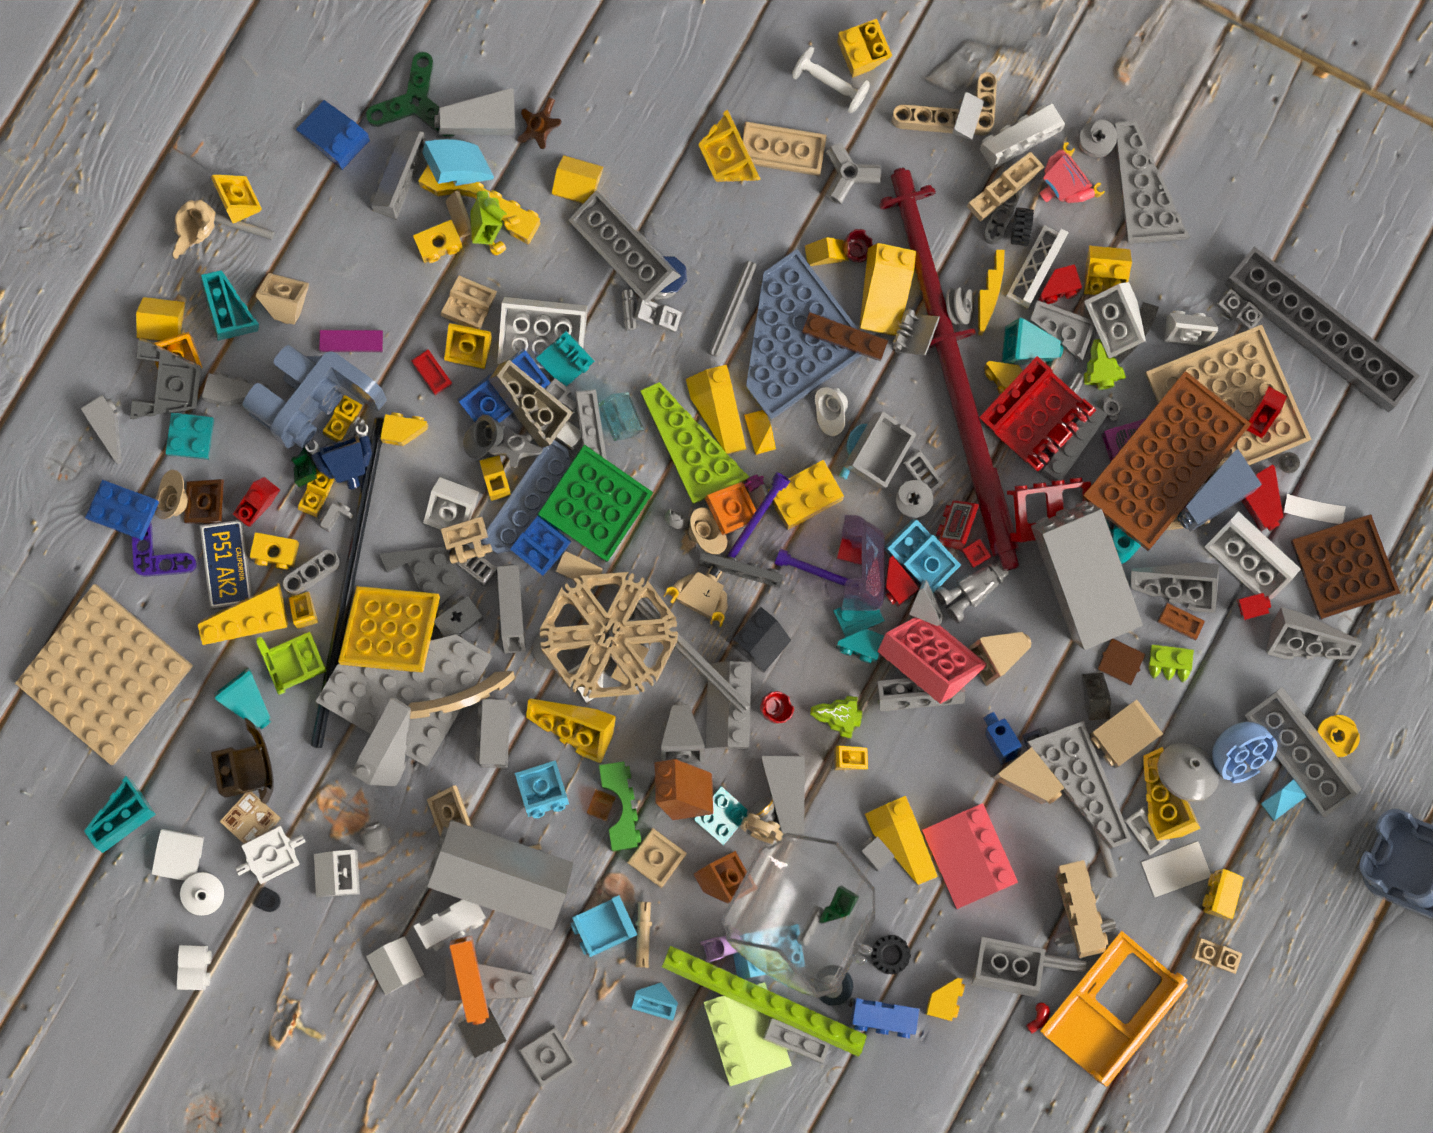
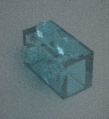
M629 392L611 394L598 403L614 441L630 439L645 430Z

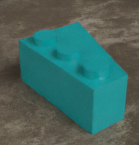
M222 270L201 275V285L217 341L259 331V323L249 312L246 304L242 302Z
M127 776L124 777L122 784L116 792L111 794L110 800L104 808L99 810L84 830L94 847L102 853L156 815L134 781Z

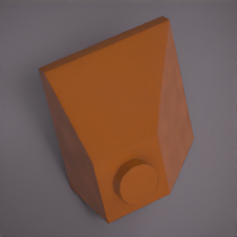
M736 851L694 873L703 893L727 904L756 889Z

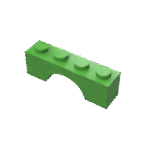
M625 761L599 765L602 788L614 792L620 798L623 805L620 820L609 829L612 852L638 848L637 843L641 842L640 830H635L634 821H638L636 808L632 809L631 800H635L633 787H628L627 779H631L630 766H625Z

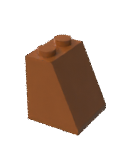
M676 759L655 762L656 804L672 820L714 814L712 773Z

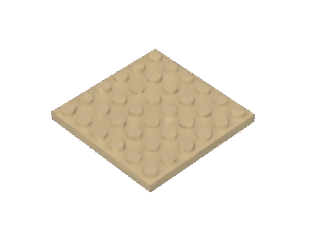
M1263 325L1145 372L1158 403L1180 376L1187 371L1247 421L1268 386L1287 396L1282 410L1263 439L1246 430L1203 484H1206L1237 449H1239L1250 466L1311 440Z
M93 584L15 684L110 765H114L193 665L101 587Z

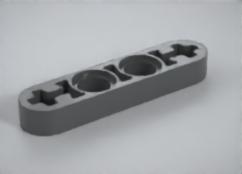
M1025 185L1019 190L1020 192L1017 191L1014 194L1015 201L1013 203L1005 201L993 211L983 235L988 244H997L1002 239ZM1004 211L1007 214V219L999 221L996 218V213ZM995 225L999 226L996 232L997 236L992 239L988 232H992Z

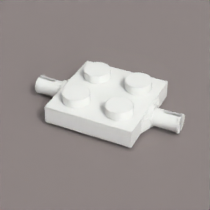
M280 825L242 844L247 862L235 867L238 875L240 876L251 870L256 874L260 884L300 865L295 856L294 848L306 843L303 835L301 834L290 840L284 834Z

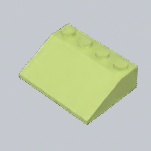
M765 982L758 984V986L767 989ZM726 996L703 1002L729 1086L792 1066L786 1049L763 1040L769 1019L772 1017Z

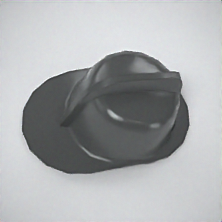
M489 415L480 416L465 433L463 447L466 454L473 459L484 456L491 448L498 446L503 440L505 424L499 423Z

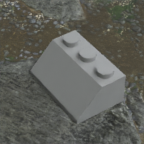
M981 937L971 985L1036 997L1040 991L1046 949Z

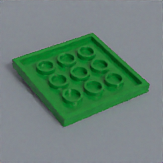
M583 445L537 515L603 561L608 562L654 492L586 445Z

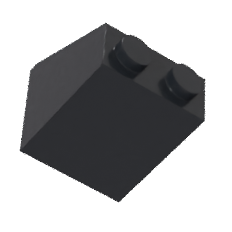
M760 606L733 638L732 646L761 671L765 672L791 642V639L778 620Z

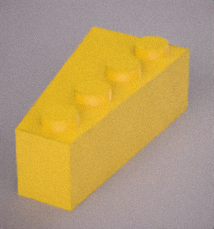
M280 583L201 620L198 623L202 645L287 628L289 623Z

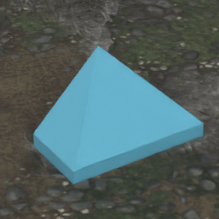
M1293 779L1263 801L1261 805L1273 821H1275L1307 797V795Z
M660 982L637 990L631 1009L673 1021L678 1002L663 983Z

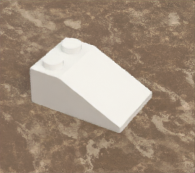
M1129 282L1118 284L1084 301L1109 358L1146 341L1138 302Z
M1173 311L1166 318L1164 342L1206 346L1218 332V326L1212 317H1206V314L1194 313L1193 315H1186L1183 311Z

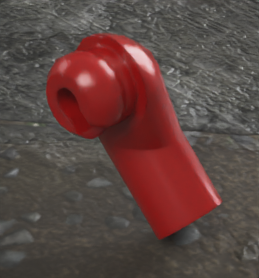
M1044 1002L1036 1005V1019L1026 1025L1031 1034L1044 1027L1049 1020L1050 1008Z

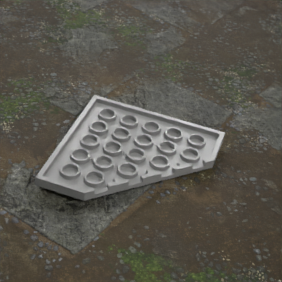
M455 634L430 641L423 673L338 664L316 702L372 734L392 697L408 706L412 702L435 700L467 690L476 685L493 656ZM461 709L448 713L436 711L431 712L429 717L410 719L406 741L408 746L405 754L427 767Z

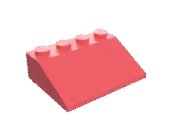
M916 617L887 632L878 649V652L887 661L891 662L940 704L953 697L987 665V663L943 627Z
M983 803L922 830L956 909L1018 883Z

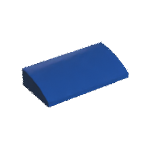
M524 348L509 359L541 387L545 388L550 384V381ZM494 371L457 399L474 422L482 415H489L500 423L513 413L488 380Z

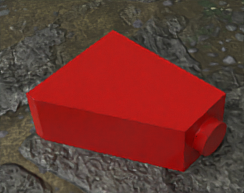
M1273 464L1256 474L1262 485L1255 492L1241 500L1261 532L1265 529L1273 530L1280 525L1278 521L1283 518L1276 469Z

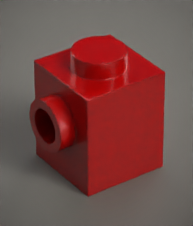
M1264 593L1237 599L1242 620L1268 614V609L1271 608L1269 597L1264 596Z

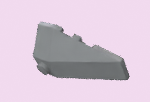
M1281 607L1272 622L1266 652L1268 655L1283 659H1294V657H1306V659H1313V657L1353 659L1361 647L1362 641L1301 612Z

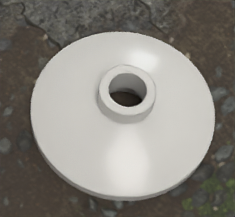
M205 872L189 876L182 884L180 890V899L183 906L195 915H208L215 912L222 904L224 898V889L220 880L214 875ZM204 892L206 894V897L204 899H200L198 897V893Z

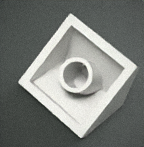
M405 936L380 947L366 956L385 995L424 976Z

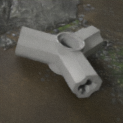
M842 143L835 144L826 151L828 158L838 173L826 194L830 201L841 205L855 183L880 184V164L853 163ZM850 170L854 173V176L847 177L844 175V172Z

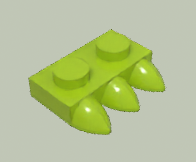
M1151 645L1148 665L1150 675L1155 679L1163 668L1164 676L1169 681L1177 670L1181 682L1186 681L1192 671L1194 650Z

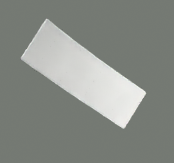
M1287 494L1284 512L1313 520L1342 524L1346 507Z

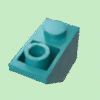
M864 629L839 640L836 648H839V652L844 655L851 656V654L860 656L859 660L871 664L872 661L876 662L878 659V649L884 635Z

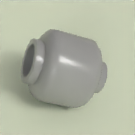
M373 822L364 826L360 837L365 851L374 852V855L385 853L387 851L386 848L392 842L386 825L380 824V822Z

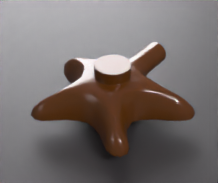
M547 97L544 108L539 113H531L525 108L521 110V115L527 123V129L517 138L519 143L535 139L540 149L546 148L549 133L559 127L562 122L559 118H550L555 102L554 99Z

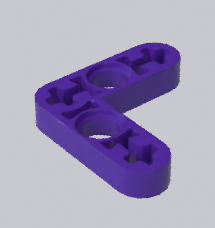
M151 522L146 531L148 537L144 536L143 538L149 544L147 550L139 551L137 544L142 540L132 537L133 567L135 572L142 577L186 574L193 572L197 566L196 559L189 553L154 555ZM138 555H149V557H145V563L149 565L145 572L139 568L143 563L142 558L137 557ZM174 558H177L176 561L178 563L185 562V558H188L192 564H189L188 568H185L184 565H177L178 569L175 570ZM164 559H168L171 562V567L166 571L161 570L159 566L160 562Z

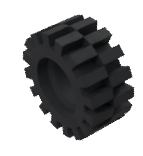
M1016 208L1011 232V244L1028 247L1032 232L1034 209Z
M895 935L881 937L875 942L871 950V959L874 966L885 974H897L903 971L911 958L910 947H908L907 942ZM888 946H893L899 951V958L895 963H887L883 959V950Z

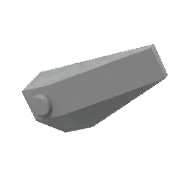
M1195 562L1135 568L1131 571V589L1153 597L1160 596L1169 599V602L1173 604L1177 602L1188 606L1187 609L1192 611L1216 612L1219 564Z
M393 697L390 699L360 754L351 775L369 785H398L406 767L405 752L408 746L406 741L407 732L409 731L411 707Z

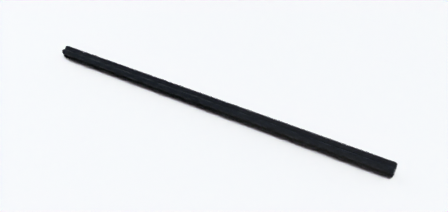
M376 417L373 423L370 439L372 455L369 465L365 467V474L362 479L326 663L327 671L324 673L321 692L339 664L338 661L343 644L382 445L380 438L384 419ZM318 704L311 739V746L314 748L323 747L330 711Z

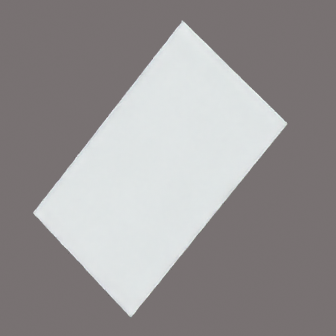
M1199 842L1141 862L1154 897L1210 878L1211 875Z

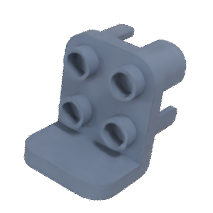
M287 345L274 358V364L285 373L283 380L296 390L294 394L285 402L262 384L256 383L246 395L243 407L250 412L249 415L268 428L275 439L282 445L291 448L294 444H297L304 448L317 431V427L312 425L319 413L323 411L329 415L341 401L343 394L337 391L340 386L376 411L381 409L387 399L382 388L374 380L337 353L327 352L323 356H304L292 346Z
M1390 809L1384 812L1378 819L1375 829L1379 835L1371 853L1365 851L1361 857L1360 871L1363 875V881L1373 895L1433 919V825L1413 818L1410 813L1403 810Z

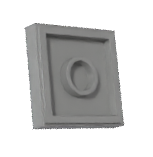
M556 1026L519 1050L541 1087L579 1064Z

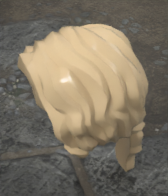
M188 200L181 206L175 216L174 231L179 236L174 246L175 250L172 253L175 260L193 244L201 243L210 235L215 227V211L204 201Z

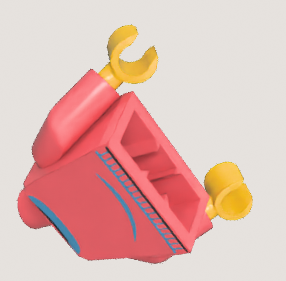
M1064 143L1062 149L1053 154L1047 162L1043 179L1048 186L1040 192L1041 197L1046 202L1057 196L1062 202L1078 203L1093 197L1098 198L1102 196L1105 191L1098 192L1096 189L1101 183H1097L1094 186L1090 183L1071 157L1075 148L1068 151L1066 148L1069 143Z

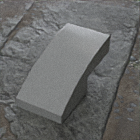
M640 298L634 319L676 332L682 312L651 301L646 303Z

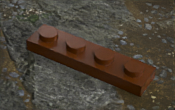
M809 312L802 331L805 335L880 362L888 340Z

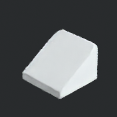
M569 422L563 426L556 436L558 441L571 450H574L582 439L580 430Z

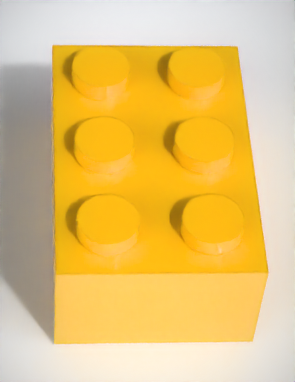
M822 460L788 478L790 483L786 489L779 490L772 504L786 529L789 530L843 501L844 495L825 461Z

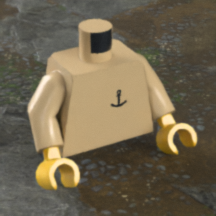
M711 566L706 576L700 572H697L695 575L689 574L678 580L664 593L663 597L666 595L673 597L670 601L671 603H674L677 598V602L710 619L711 625L713 621H719V627L723 625L728 603L727 593L723 590L724 586L717 582L722 574V571L718 568Z

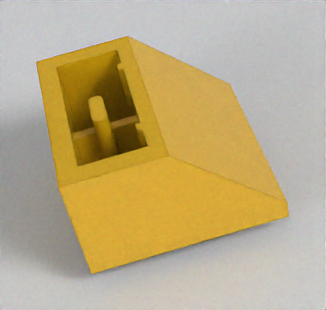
M877 18L838 33L837 42L852 78L873 70L892 57Z
M1089 246L1085 268L1084 294L1098 295L1118 284L1127 283L1132 265L1131 250Z
M1226 869L1217 870L1214 874H1211L1208 881V886H1211L1209 894L1204 896L1202 906L1205 907L1204 913L1227 920L1233 919L1244 877Z

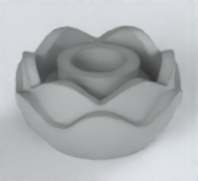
M668 509L664 513L665 522L676 529L681 530L689 524V517L684 518L681 512H674L673 509Z

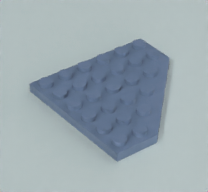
M798 249L763 273L746 389L767 414L770 421L862 356L861 354L802 333L809 312L855 329L858 328Z

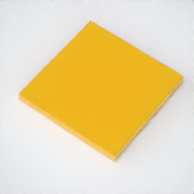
M356 586L338 661L339 664L423 673L440 600L439 594Z

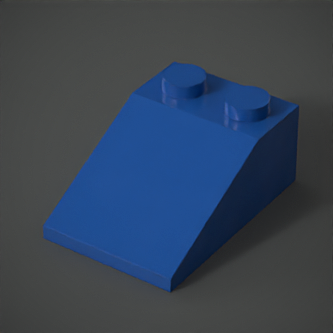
M325 100L296 129L341 170L370 141L365 130Z

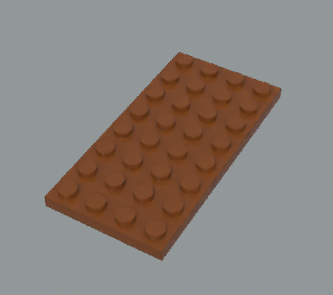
M1185 371L1082 498L1101 508L1106 518L1149 551L1251 423Z

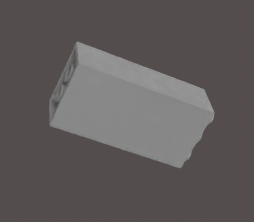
M1084 501L1077 503L1075 508L1070 510L1063 509L1056 512V516L1049 519L1048 517L1041 518V520L1036 521L1037 524L1031 526L1074 643L1087 650L1143 626L1101 508L1091 502Z
M451 820L448 828L444 826L426 877L430 878L428 888L553 930L567 893L574 862Z

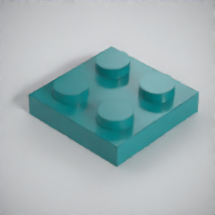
M171 413L166 455L209 460L214 418Z

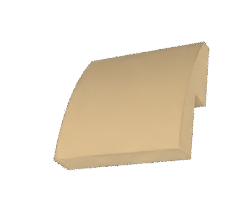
M458 276L450 291V296L441 311V316L466 327L481 329L497 291Z

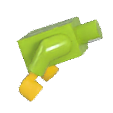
M479 191L477 193V199L470 211L472 243L489 245L491 253L499 255L506 250V246L502 241L494 243L503 225L502 220L507 230H513L518 227L516 224L520 223V219L517 215L506 216L507 213L500 208L498 199L489 197V192Z

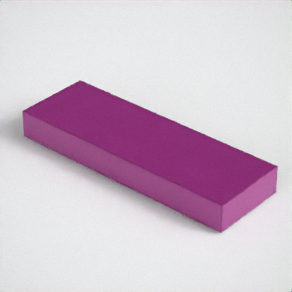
M320 330L319 351L383 352V330Z

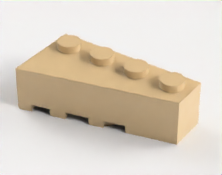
M1081 860L1059 866L1055 877L1079 958L1104 952L1106 945H1108L1106 933L1102 932V918L1100 912H1097L1096 898L1091 889L1085 861Z

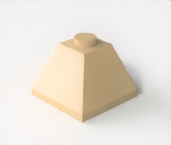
M268 273L257 291L256 297L274 320L295 325L301 314L309 283Z

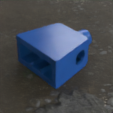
M995 712L986 715L983 718L988 726L985 735L1000 764L1003 765L1019 757L1022 745L1007 720L1004 718L999 721Z

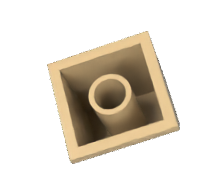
M1137 699L1090 733L1093 745L1104 752L1105 755L1103 757L1105 761L1115 768L1122 765L1163 734Z
M1032 747L993 777L1001 784L1040 804L1045 802L1053 803L1062 796L1060 791L1064 789L1063 785Z

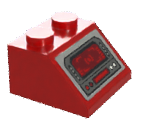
M953 500L950 505L946 504L942 515L946 517L944 525L939 524L936 536L939 537L938 540L942 545L959 551L963 549L979 504Z

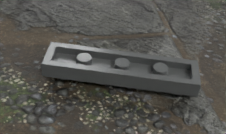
M702 552L700 556V566L707 568L713 566L728 574L777 588L781 586L783 574H780L776 569L768 568V570L759 568V565L755 563L744 564L734 557L723 558L719 554H710L708 552Z

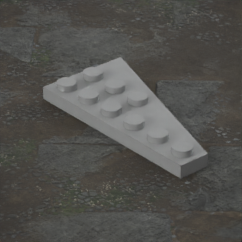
M1136 121L1115 122L1114 127L1117 133L1116 148L1127 244L1189 239L1190 235L1184 228L1182 218L1176 211L1173 199L1154 164L1155 161L1145 145L1146 142Z
M1084 721L1025 743L1029 749L1032 747L1063 785L1064 789L1062 790L1110 849L1132 841Z

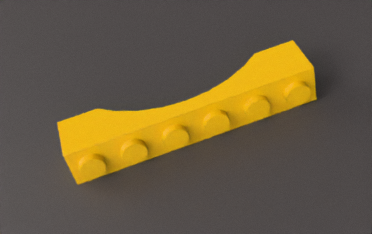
M427 165L418 181L421 188L438 197L451 195L454 191L458 190L462 196L477 199L479 191L489 192V197L498 199L500 208L507 213L506 216L517 215L519 217L520 223L516 224L518 227L508 231L511 236L528 245L541 224L539 215L530 209L526 211L520 208L517 202L503 199L502 195L497 191L491 190L490 192L484 189V185L480 182L455 186L453 181L438 184L429 165Z

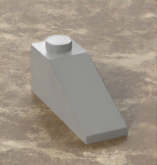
M101 395L82 407L81 410L114 461L119 465L122 463L118 417L114 412L117 408L110 398L106 400Z

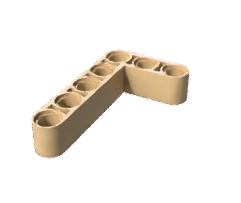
M990 72L981 74L977 82L975 97L989 102L990 106H982L974 135L984 136L989 134L994 124L997 79ZM988 81L991 87H984L981 82ZM899 105L894 109L892 123L899 129L953 133L960 109ZM902 113L906 115L907 119L900 120L897 118V115ZM923 115L927 118V121L921 122L917 117ZM945 117L948 122L940 123L938 118ZM984 120L988 122L989 126L983 127L979 124V121Z

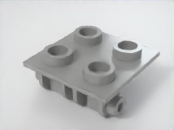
M907 309L903 313L901 321L904 324H899L901 329L897 330L892 343L895 352L926 356L940 317L916 315L913 310Z

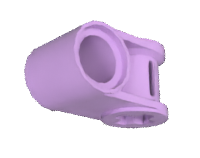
M735 934L715 937L700 942L704 947L707 957L705 961L707 963L725 958V956L737 953L740 950V940Z

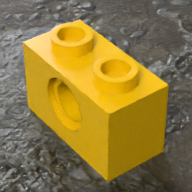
M452 220L413 235L424 263H434L445 254L453 255L462 248L461 240ZM436 240L444 241L441 247L433 245Z
M255 532L250 558L255 561L254 564L267 566L269 563L276 565L275 568L288 570V567H295L299 542L293 539ZM272 548H279V554L276 557L269 556V551Z

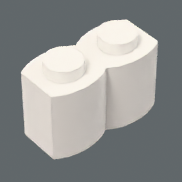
M179 945L177 989L206 990V986L210 985V973H207V964L211 963L212 953L208 951V946Z

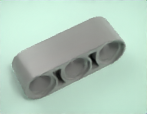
M332 550L322 551L284 578L283 586L285 590L293 596L303 593L337 570L340 565V559ZM333 556L335 558L334 563L330 566L325 565V558ZM310 568H316L317 573L314 577L309 578L306 576ZM292 580H298L299 586L294 590L289 589V583Z

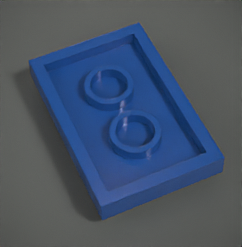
M102 480L85 519L143 540L159 501Z

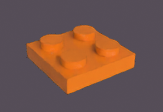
M743 482L711 493L705 497L722 536L746 527L756 512Z

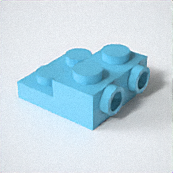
M556 760L515 773L528 817L541 818L547 811L559 812L564 810L566 805H569Z

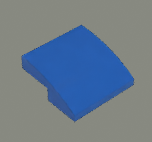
M537 516L510 550L543 576L572 541L551 524Z

